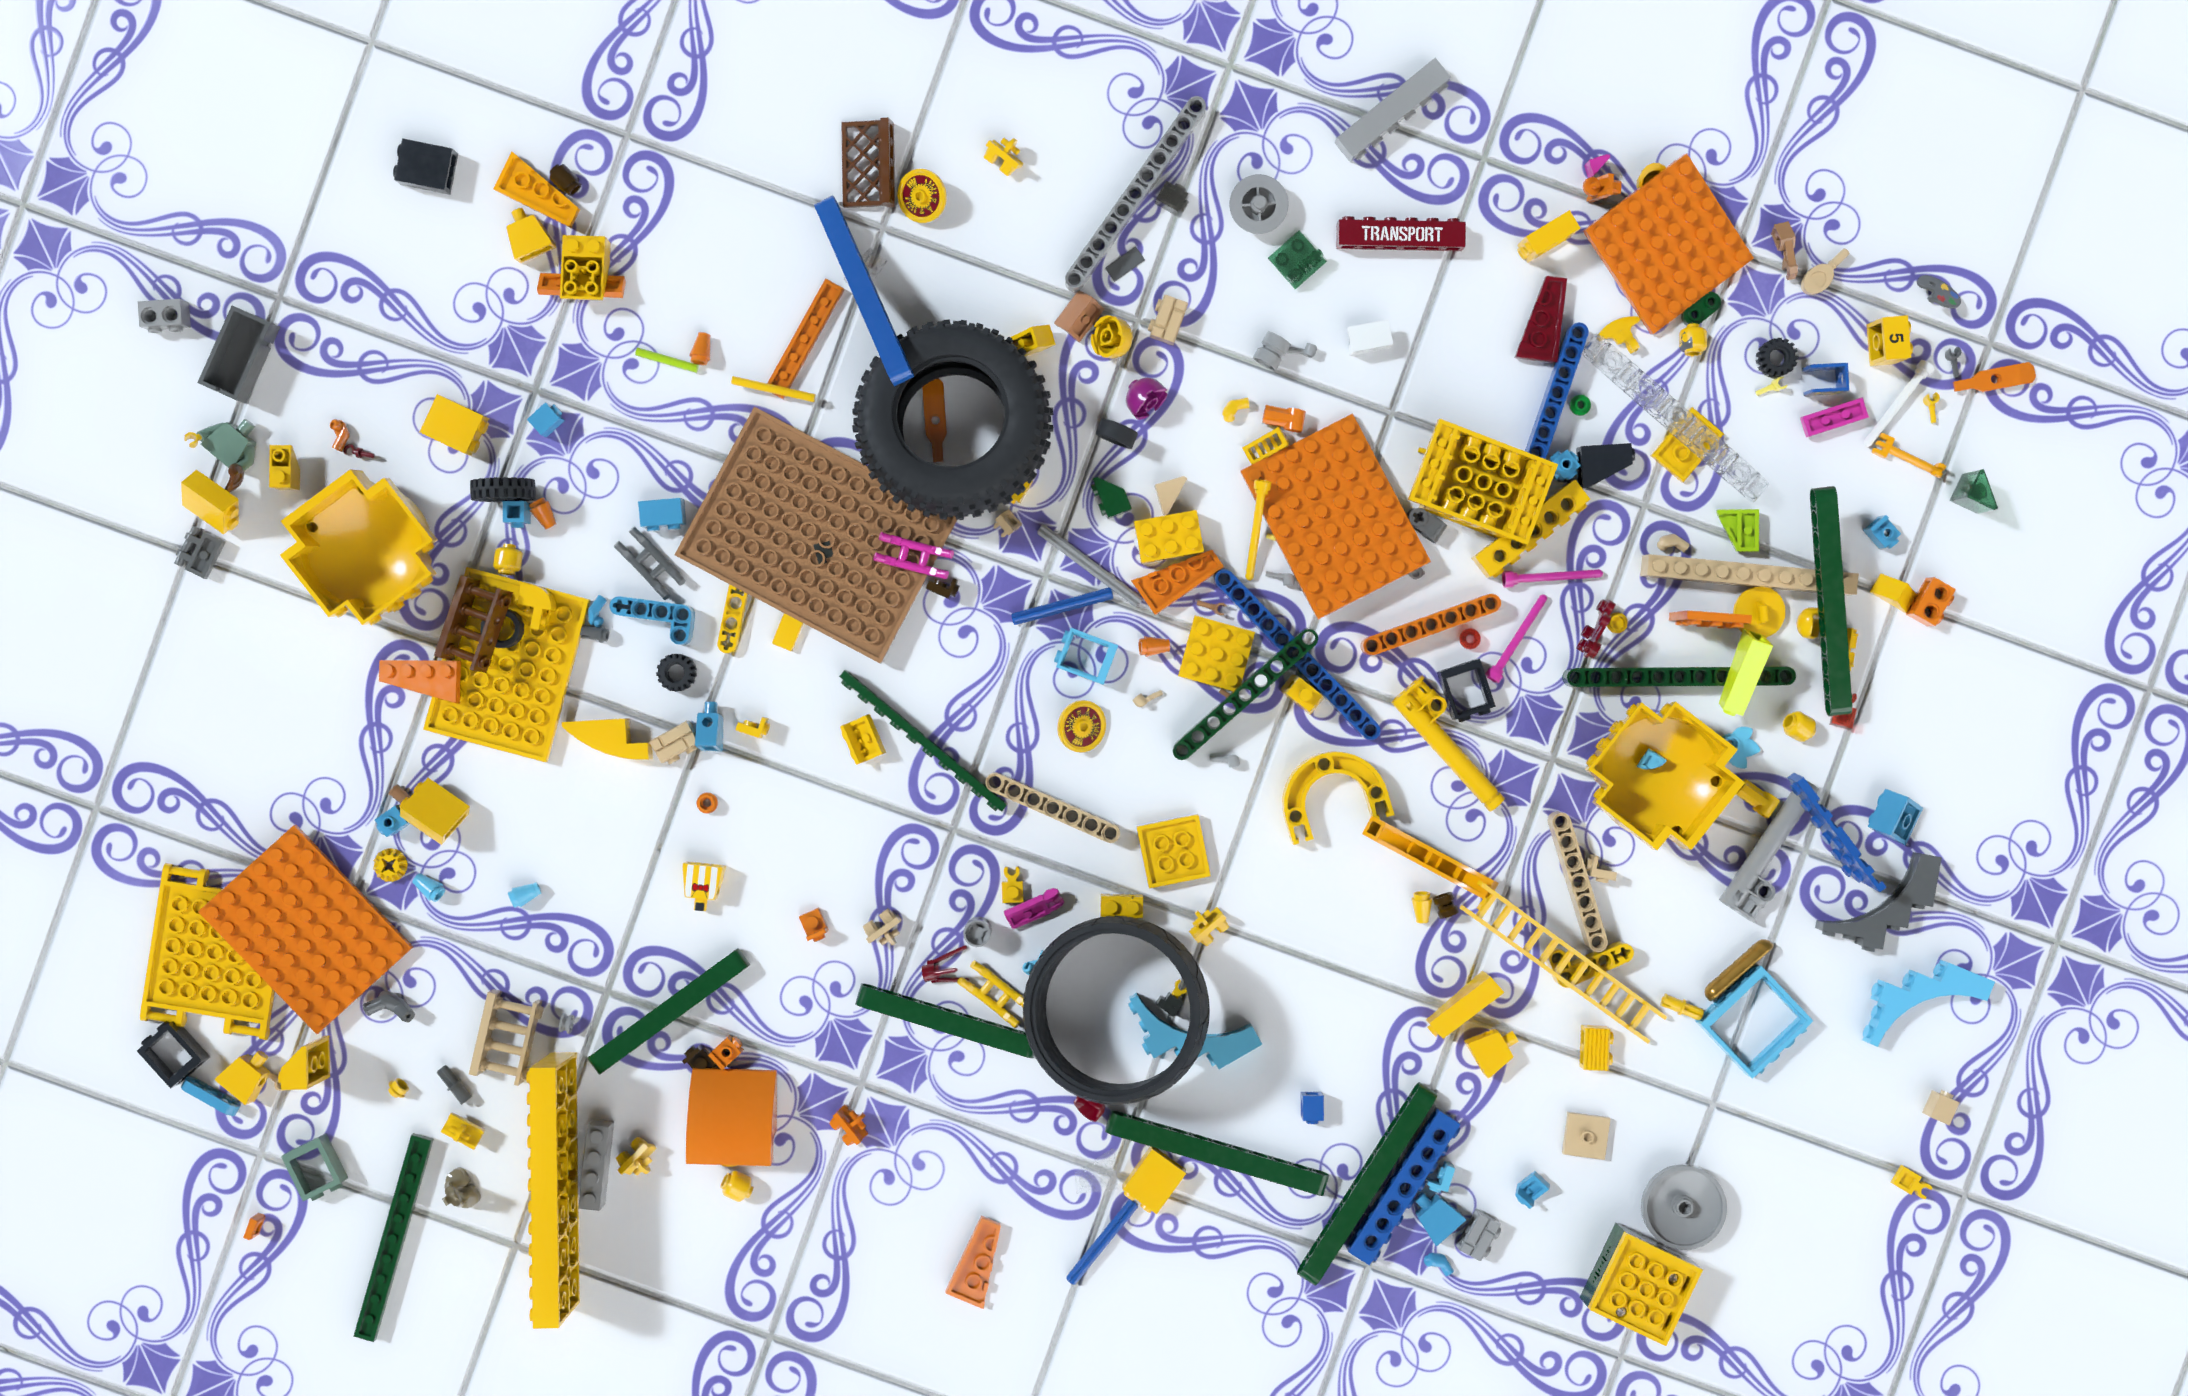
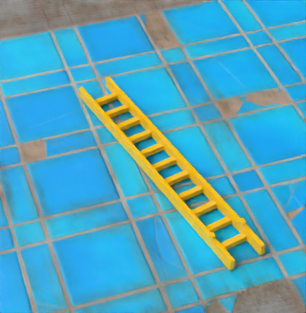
M1480 880L1477 884L1490 893L1489 897L1482 899L1477 906L1479 911L1476 914L1463 905L1460 906L1462 911L1647 1044L1650 1042L1648 1038L1635 1030L1649 1009L1664 1020L1667 1018L1666 1015ZM1497 898L1506 906L1491 926L1482 918ZM1511 910H1514L1522 917L1506 937L1498 929ZM1527 921H1529L1537 929L1525 946L1521 948L1513 941ZM1544 932L1552 938V941L1539 959H1537L1529 951ZM1560 944L1568 951L1556 968L1552 970L1544 963L1556 946ZM1573 955H1576L1582 960V963L1570 980L1567 981L1560 976V973ZM1591 966L1598 973L1585 992H1582L1574 985L1587 967ZM1606 977L1613 984L1600 1003H1598L1590 996L1602 979ZM1621 988L1628 995L1615 1014H1613L1605 1007L1617 990ZM1635 998L1643 1006L1628 1025L1620 1018Z

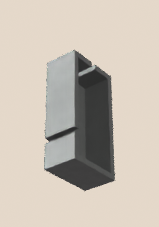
M232 305L197 383L246 404L271 350L268 344L274 343L280 326Z

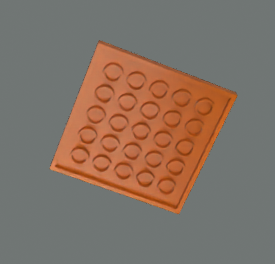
M1687 153L1683 154L1583 230L1650 334H1655L1688 307L1754 259Z

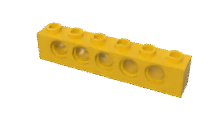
M1576 480L1570 481L1544 501L1535 524L1536 534L1531 536L1528 545L1520 543L1519 548L1514 549L1511 546L1512 539L1506 537L1496 538L1471 559L1486 578L1491 576L1496 578L1504 572L1503 567L1508 563L1513 565L1521 558L1519 555L1523 551L1529 552L1538 545L1536 541L1541 537L1543 539L1548 538L1554 533L1552 530L1558 524L1561 527L1570 521L1571 518L1569 516L1572 513L1576 512L1578 514L1587 507L1586 503L1590 498ZM1563 499L1569 502L1568 510H1564L1561 507ZM1546 512L1551 513L1553 516L1551 523H1547L1544 519ZM1496 551H1500L1503 554L1501 562L1496 561L1494 558Z

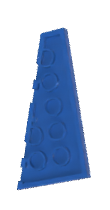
M1796 773L1788 776L1791 790L1795 795H1799L1802 800L1800 802L1801 806L1811 814V822L1816 828L1821 830V838L1833 849L1831 854L1843 865L1841 869L1848 877H1853L1858 883L1862 882L1878 892L1887 888L1883 881H1878L1873 877L1872 873L1875 872L1873 868L1862 858H1859L1861 852L1841 826L1837 827L1830 820L1833 817L1830 811L1822 804H1818L1820 798L1806 779Z

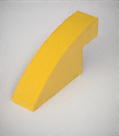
M630 718L562 722V727L568 733L595 750L620 758L653 759L650 742L631 743Z

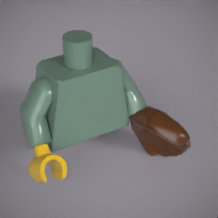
M244 419L238 427L229 422H222L204 428L197 433L188 432L185 434L184 441L189 439L195 440L189 444L190 448L197 447L198 441H201L200 445L229 468L230 479L225 487V490L229 493L241 485L244 479V472L254 464L256 442L248 435L255 426L247 419Z

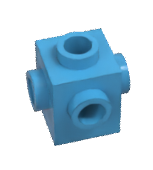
M1558 450L1549 457L1551 462L1558 464L1553 477L1558 482L1565 478L1567 481L1573 478L1578 473L1576 469L1581 466L1578 463V457L1572 451L1565 450L1560 452ZM1563 461L1568 466V468L1563 467Z

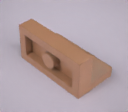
M1079 290L1054 324L1080 343L1104 311V308L1093 297Z

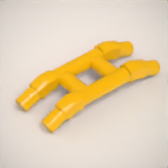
M976 960L972 961L970 967L988 980L981 989L963 977L958 979L957 984L981 1000L1012 1027L1017 1028L1020 1022L1003 1007L1010 998L1023 1007L1024 997L984 965H981ZM994 985L1004 992L997 1002L987 995Z

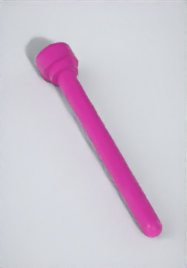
M1597 569L1517 574L1513 573V571H1504L1502 573V584L1504 588H1511L1518 583L1600 578L1603 576V571Z
M1545 594L1539 596L1497 664L1486 671L1485 675L1491 681L1497 684L1500 683L1503 678V668L1547 601Z

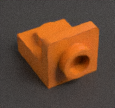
M819 907L799 916L807 935V941L813 939L814 942L825 938V933L829 929Z

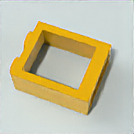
M1569 210L1527 235L1517 245L1518 253L1523 260L1529 263L1569 239L1580 229V226Z

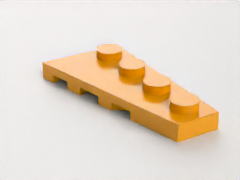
M511 152L493 189L572 228L580 209L515 153Z

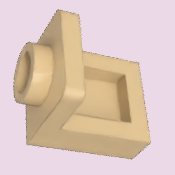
M1590 854L1589 858H1586L1585 868L1589 876L1596 877V881L1608 883L1609 880L1616 881L1617 872L1597 868L1599 856Z

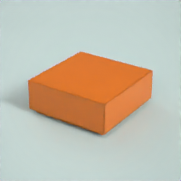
M257 1213L250 1218L243 1238L251 1240L259 1235L265 1215Z

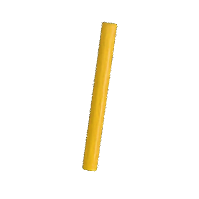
M732 376L731 380L733 385L815 402L816 394L736 376Z

